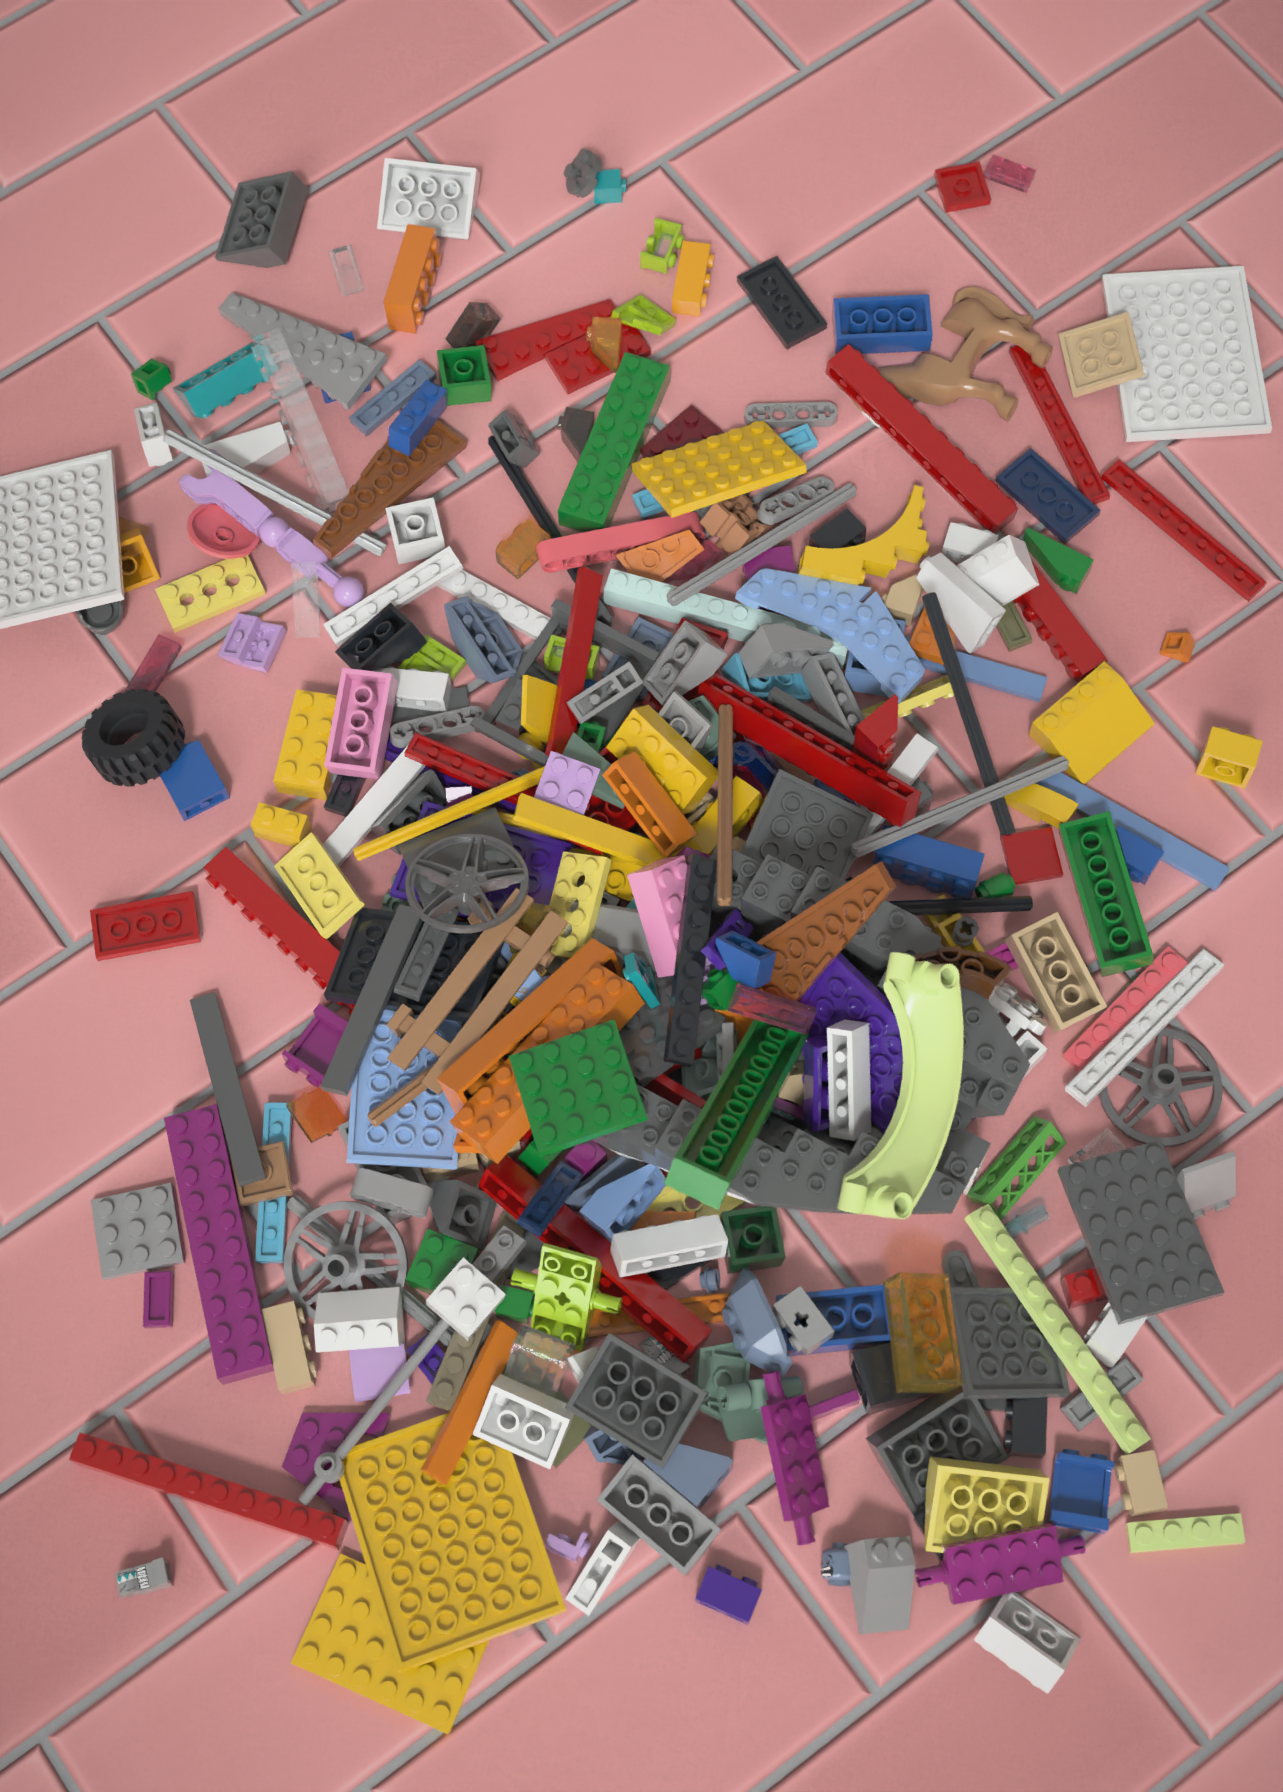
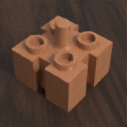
M744 494L713 504L700 522L711 536H718L720 538L716 543V547L730 554L766 534L774 525L764 524L758 519L757 511L752 507L753 503Z

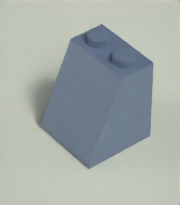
M680 1443L664 1469L644 1457V1464L698 1510L703 1507L733 1469V1460L730 1457Z

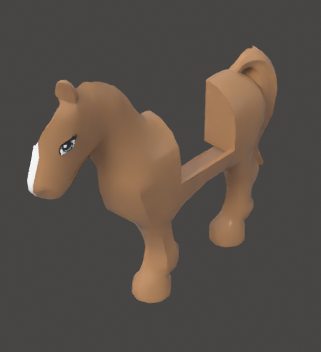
M971 286L959 289L954 294L952 309L944 317L940 326L967 339L952 362L932 354H922L912 364L885 366L877 369L887 382L895 385L897 391L904 398H913L923 403L937 406L954 403L960 398H980L992 404L997 409L1000 418L1009 421L1017 408L1018 399L1007 395L1004 386L998 382L987 383L972 379L980 358L996 342L1005 341L1021 347L1031 356L1034 365L1043 369L1052 355L1053 346L1043 343L1039 333L1028 331L1034 324L1033 316L1018 314L986 288ZM853 401V403L863 413V415H865L875 426L881 428L864 410H862Z

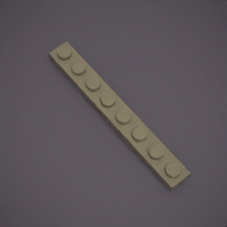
M504 1209L493 1238L503 1225L523 1238L526 1229L517 1224V1220ZM514 1261L495 1283L500 1290L501 1286L505 1285ZM493 1313L468 1341L456 1330L454 1331L426 1399L428 1404L451 1411L468 1377Z

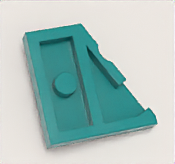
M634 952L624 956L626 968L623 969V974L626 980L635 985V989L642 1000L646 1001L650 1009L661 1005L652 967L644 968L646 966L645 961L640 959Z

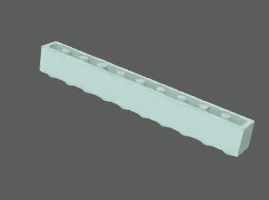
M615 569L610 570L604 588V604L679 624L681 618H685L726 632L730 639L741 642L749 640L755 634L757 628L764 623H783L832 640L834 646L827 653L833 652L840 668L843 669L848 649L813 625L699 592L677 606H672L667 602L666 595L677 588V586Z

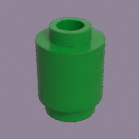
M999 872L981 881L979 886L975 887V894L977 898L1008 897L1014 894L1013 889L1016 886L1009 874L1006 875L1004 872Z

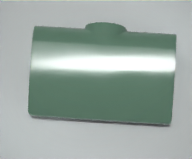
M799 1376L781 1377L784 1395L791 1397L797 1394H804L803 1383ZM764 1378L719 1387L717 1400L722 1425L728 1441L766 1436L760 1409L761 1406L766 1405L765 1400L768 1399Z

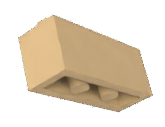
M294 1301L261 1309L278 1390L284 1395L314 1387V1378L318 1377L315 1362L309 1360L308 1351L312 1350L309 1335H304L302 1324H306L303 1308H298Z

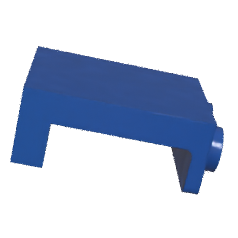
M199 740L184 744L182 751H179V757L176 762L173 761L170 764L171 768L168 771H163L159 774L184 821L230 798Z
M1062 1449V1453L1058 1452L1054 1456L1047 1524L1053 1523L1057 1527L1105 1534L1109 1527L1107 1513L1111 1473L1115 1462L1109 1461L1108 1456L1102 1454H1091L1090 1457L1079 1456V1451L1072 1449Z

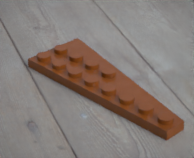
M439 420L435 422L410 456L389 447L388 436L387 442L367 464L357 483L351 486L349 494L337 505V510L330 520L327 519L313 538V545L332 559L386 514L385 508L399 504L466 448L467 441Z
M879 862L756 942L776 952L771 980L761 987L782 1020L895 889L896 885L883 862ZM747 988L748 990L745 993L750 992L753 989Z

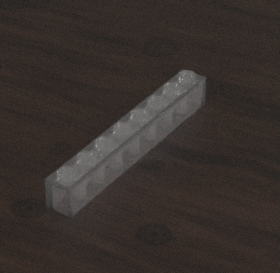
M280 328L253 337L255 346L251 347L255 360H260L263 365L260 371L264 381H269L272 389L269 390L273 403H279L281 410L278 411V415L282 424H287L290 431L287 432L290 444L291 446H297L299 453L296 454V458L300 467L305 466L308 474L304 476L309 489H315L317 494L314 497L316 506L333 515L340 501H343L349 494V490Z

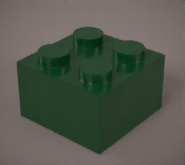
M760 1206L721 1212L719 1218L728 1238L724 1257L727 1274L741 1272L742 1268L747 1266L750 1271L781 1267L786 1255L776 1207Z

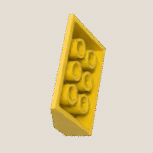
M1104 661L1033 721L1028 736L1052 759L1061 755L1065 756L1069 762L1068 769L1065 771L1074 780L1086 785L1152 728L1155 723L1124 679Z

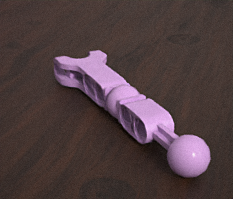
M209 449V450H211V451H213V452L219 454V453H218L217 451H215L214 449ZM208 466L212 472L205 479H196L189 474H185L178 480L183 492L197 504L218 505L245 528L260 537L265 545L276 548L277 553L306 577L311 579L314 575H317L333 588L334 599L339 605L348 608L363 599L365 591L358 579L352 576L342 578L326 565L328 558L321 550L292 527L290 528L284 519L274 517L272 511L231 477Z

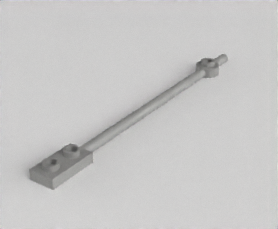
M503 1225L472 1265L495 1284L527 1243L523 1238ZM442 1318L334 1453H323L317 1458L314 1465L316 1476L298 1498L306 1506L325 1482L334 1483L343 1476L345 1471L343 1459L450 1326ZM332 1462V1467L329 1470H324L325 1464Z

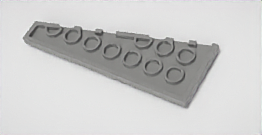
M233 292L229 294L218 308L220 314L237 328H242L253 340L256 339L263 345H266L268 351L271 350L282 362L301 376L307 377L315 387H320L328 393L331 399H336L347 410L352 407L387 361L386 354Z

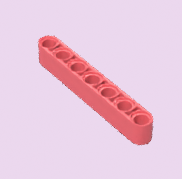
M692 511L673 518L665 516L548 539L540 542L536 546L542 570L550 573L617 560L616 555L689 529L699 542L706 535L700 523L699 514Z

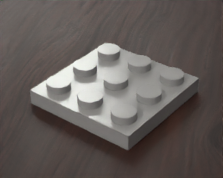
M172 1183L91 1200L101 1275L104 1281L185 1263Z

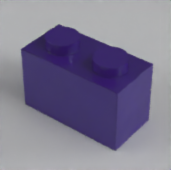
M717 1564L715 1568L708 1566L695 1602L749 1625L762 1589L757 1588L759 1583L745 1576L741 1580L730 1576L732 1571Z

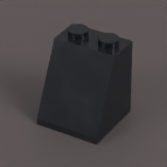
M914 1337L856 1350L851 1353L849 1365L867 1416L931 1396L933 1392L932 1387H935V1382L931 1371L925 1370L922 1362L926 1360L922 1345L916 1344Z

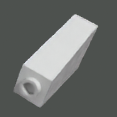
M280 421L203 445V447L214 449L226 459L257 475L291 454L289 444H292L289 430H283ZM202 463L206 476H210L212 470Z
M942 553L933 557L928 556L920 564L921 570L916 578L927 594L932 592L937 594L946 622L969 653H972L985 645L1006 610Z

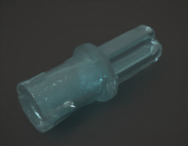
M1038 1205L1020 1216L1016 1214L1015 1219L1004 1224V1227L1013 1239L1022 1233L1028 1234L1029 1229L1047 1220L1049 1216L1046 1209L1042 1205Z

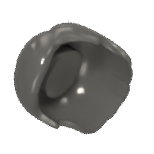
M120 600L78 610L76 613L79 622L93 633L106 635L113 632L120 625L123 618V605Z

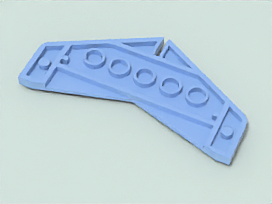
M765 568L759 570L736 592L735 599L746 606L758 609L761 606L813 625L843 644L882 684L880 689L889 698L894 694L898 697V704L922 681L925 671L924 667L877 591L862 603L870 595L872 589L870 587Z

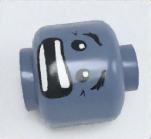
M832 1543V1548L825 1549L822 1552L821 1577L828 1580V1585L850 1586L849 1557L847 1550L844 1549V1546L848 1545L847 1543Z

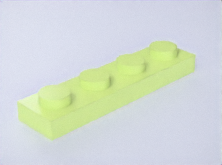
M1241 1513L1130 1522L1125 1524L1129 1553L1245 1543Z

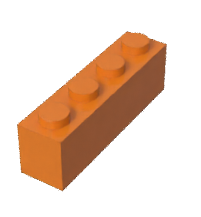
M635 751L615 761L602 774L664 858L684 848L697 835V832Z

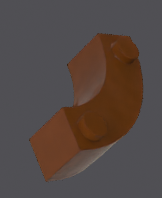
M939 947L935 951L923 954L918 953L913 956L915 957V962L927 961L933 964L954 965L959 972L960 987L976 992L987 1000L1006 981L1012 969L1008 964L982 951L976 953L962 950L961 947Z

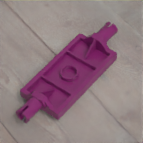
M780 1371L767 1372L762 1374V1377L764 1378L768 1399L765 1400L766 1405L761 1406L760 1409L783 1520L793 1521L797 1545H806L815 1542L810 1516L814 1512L829 1507L806 1394H797L791 1397L784 1395Z
M1053 1523L945 1544L942 1545L944 1557L939 1562V1565L915 1569V1575H918L916 1582L918 1587L941 1582L945 1585L947 1584L950 1602L953 1605L1064 1582L1061 1566L1062 1557L1085 1554V1547H1081L1085 1543L1081 1535L1058 1540L1056 1526Z

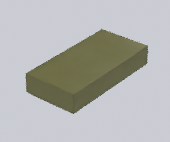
M1010 601L1002 606L1006 612L996 626L1009 652L1032 643V637L1013 601Z

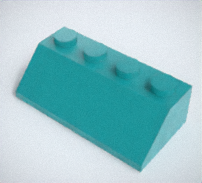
M253 341L173 387V390L192 416L204 419L214 413L213 409L220 405L225 407L234 401L233 397L240 393L245 395L253 391L254 385L257 383H266L275 377L274 374L279 369L266 345Z

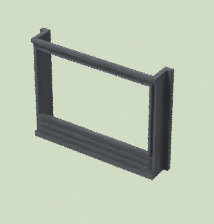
M557 598L551 605V619L519 664L516 674L510 677L483 718L475 716L470 723V726L474 727L475 732H480L542 767L546 766L549 756L492 725V723L500 713L518 678L522 680L523 675L527 674L550 640L551 635L555 633L559 625L568 628L571 606ZM595 619L592 642L626 659L625 664L630 662L641 680H643L660 656V653ZM643 684L626 697L586 721V723L597 722L606 727L603 749L606 746V741L619 728L645 689Z

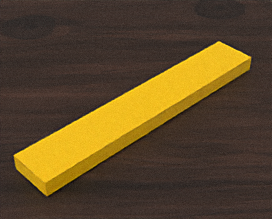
M523 793L518 798L513 820L644 867L660 859H665L650 839Z

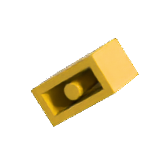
M259 802L250 824L255 837L290 847H295L310 834L312 828L307 815Z

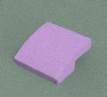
M237 613L219 650L218 656L237 665L267 673L284 638L286 629L282 625L262 622L257 616Z
M405 1342L400 1346L349 1350L355 1402L377 1399L407 1362ZM410 1378L405 1381L394 1396L411 1393Z

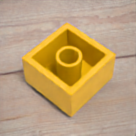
M1212 726L1202 748L1195 774L1245 789L1256 768L1263 741L1256 739L1252 735H1241L1231 732L1225 727L1217 728Z

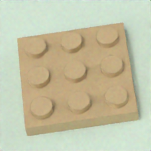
M1129 312L1059 333L1074 398L1145 376Z

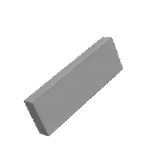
M1126 1357L1106 1372V1375L1122 1397L1144 1380ZM1083 1392L1060 1409L1078 1432L1099 1416Z

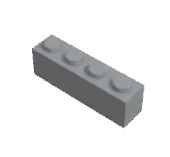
M833 652L811 656L800 673L819 713L855 736L856 726L864 720V717Z

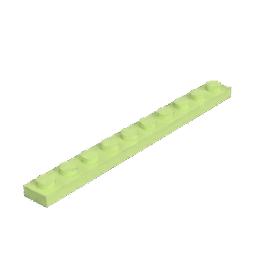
M986 1204L964 1218L1125 1455H1128L1149 1441L1151 1438L990 1205Z

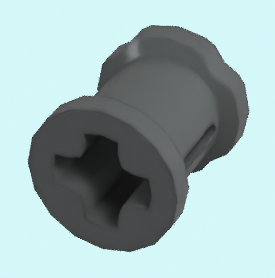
M971 917L960 918L953 929L952 941L962 947L971 945L979 930L977 922Z

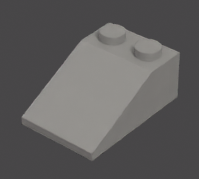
M684 621L642 680L643 685L664 706L674 691H677L682 696L711 677L722 665L727 654L706 632Z
M764 623L745 642L744 647L738 654L749 679L799 674L811 656L827 653L834 644L832 640L783 623Z
M674 691L658 714L701 753L713 724L677 691Z
M1234 1151L1184 1168L1176 1177L1194 1220L1204 1217L1205 1212L1211 1209L1219 1212L1231 1206L1230 1203L1236 1196V1156Z
M910 1536L863 1539L845 1545L844 1549L847 1550L849 1557V1579L859 1635L908 1630L915 1573V1561Z

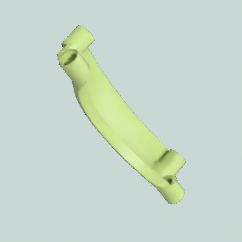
M892 952L889 956L883 987L895 1013L902 1042L903 1075L900 1095L892 1120L877 1146L862 1162L844 1175L837 1209L855 1214L906 1219L911 1215L937 1166L954 1118L963 1062V1012L959 972L954 965L933 964L927 961L915 962V957Z

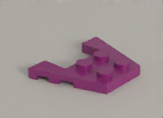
M302 1413L282 1468L307 1487L316 1476L314 1465L317 1458L326 1452L334 1453L366 1413ZM380 1413L364 1434L375 1438L384 1436L391 1415ZM332 1462L326 1463L324 1470H329L332 1467ZM325 1482L316 1495L346 1519L352 1521L343 1489L335 1487L336 1482Z

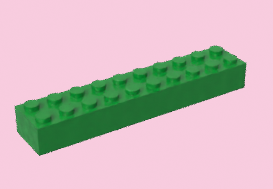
M758 1011L675 1155L665 1179V1185L719 1210L802 1053L805 1039L808 1038L810 1032L765 1011Z

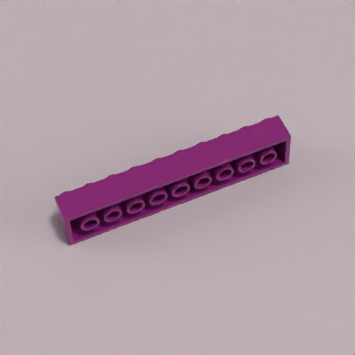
M215 1104L164 1117L217 1379L224 1385L273 1372L274 1367L261 1310L264 1309L243 1208L238 1202L230 1151L218 1106Z

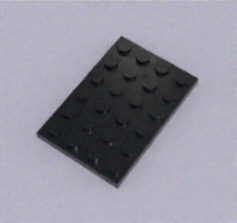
M362 907L354 914L324 993L327 1001L356 1005L396 912ZM422 921V923H421V926H420V928H419V930H418V933H417V935H416V937H415V940H414V942H413V944H412V947H411V949H410V951H409V954H408V956H407V958H406V961H407V959H408V957H409V955H410V953H411V951H412V949H413V946H414V944H415V942H416V940H417V938H418V936H419V934H420V931H421V929H422V927H423V925H424V923H425L424 921ZM456 921L455 925H470V923ZM483 931L475 933L451 932L420 1001L418 1002L394 993L393 989L385 1009L397 1011L403 1003L415 1015H420ZM504 941L447 1015L446 1020L466 1023L484 1000Z

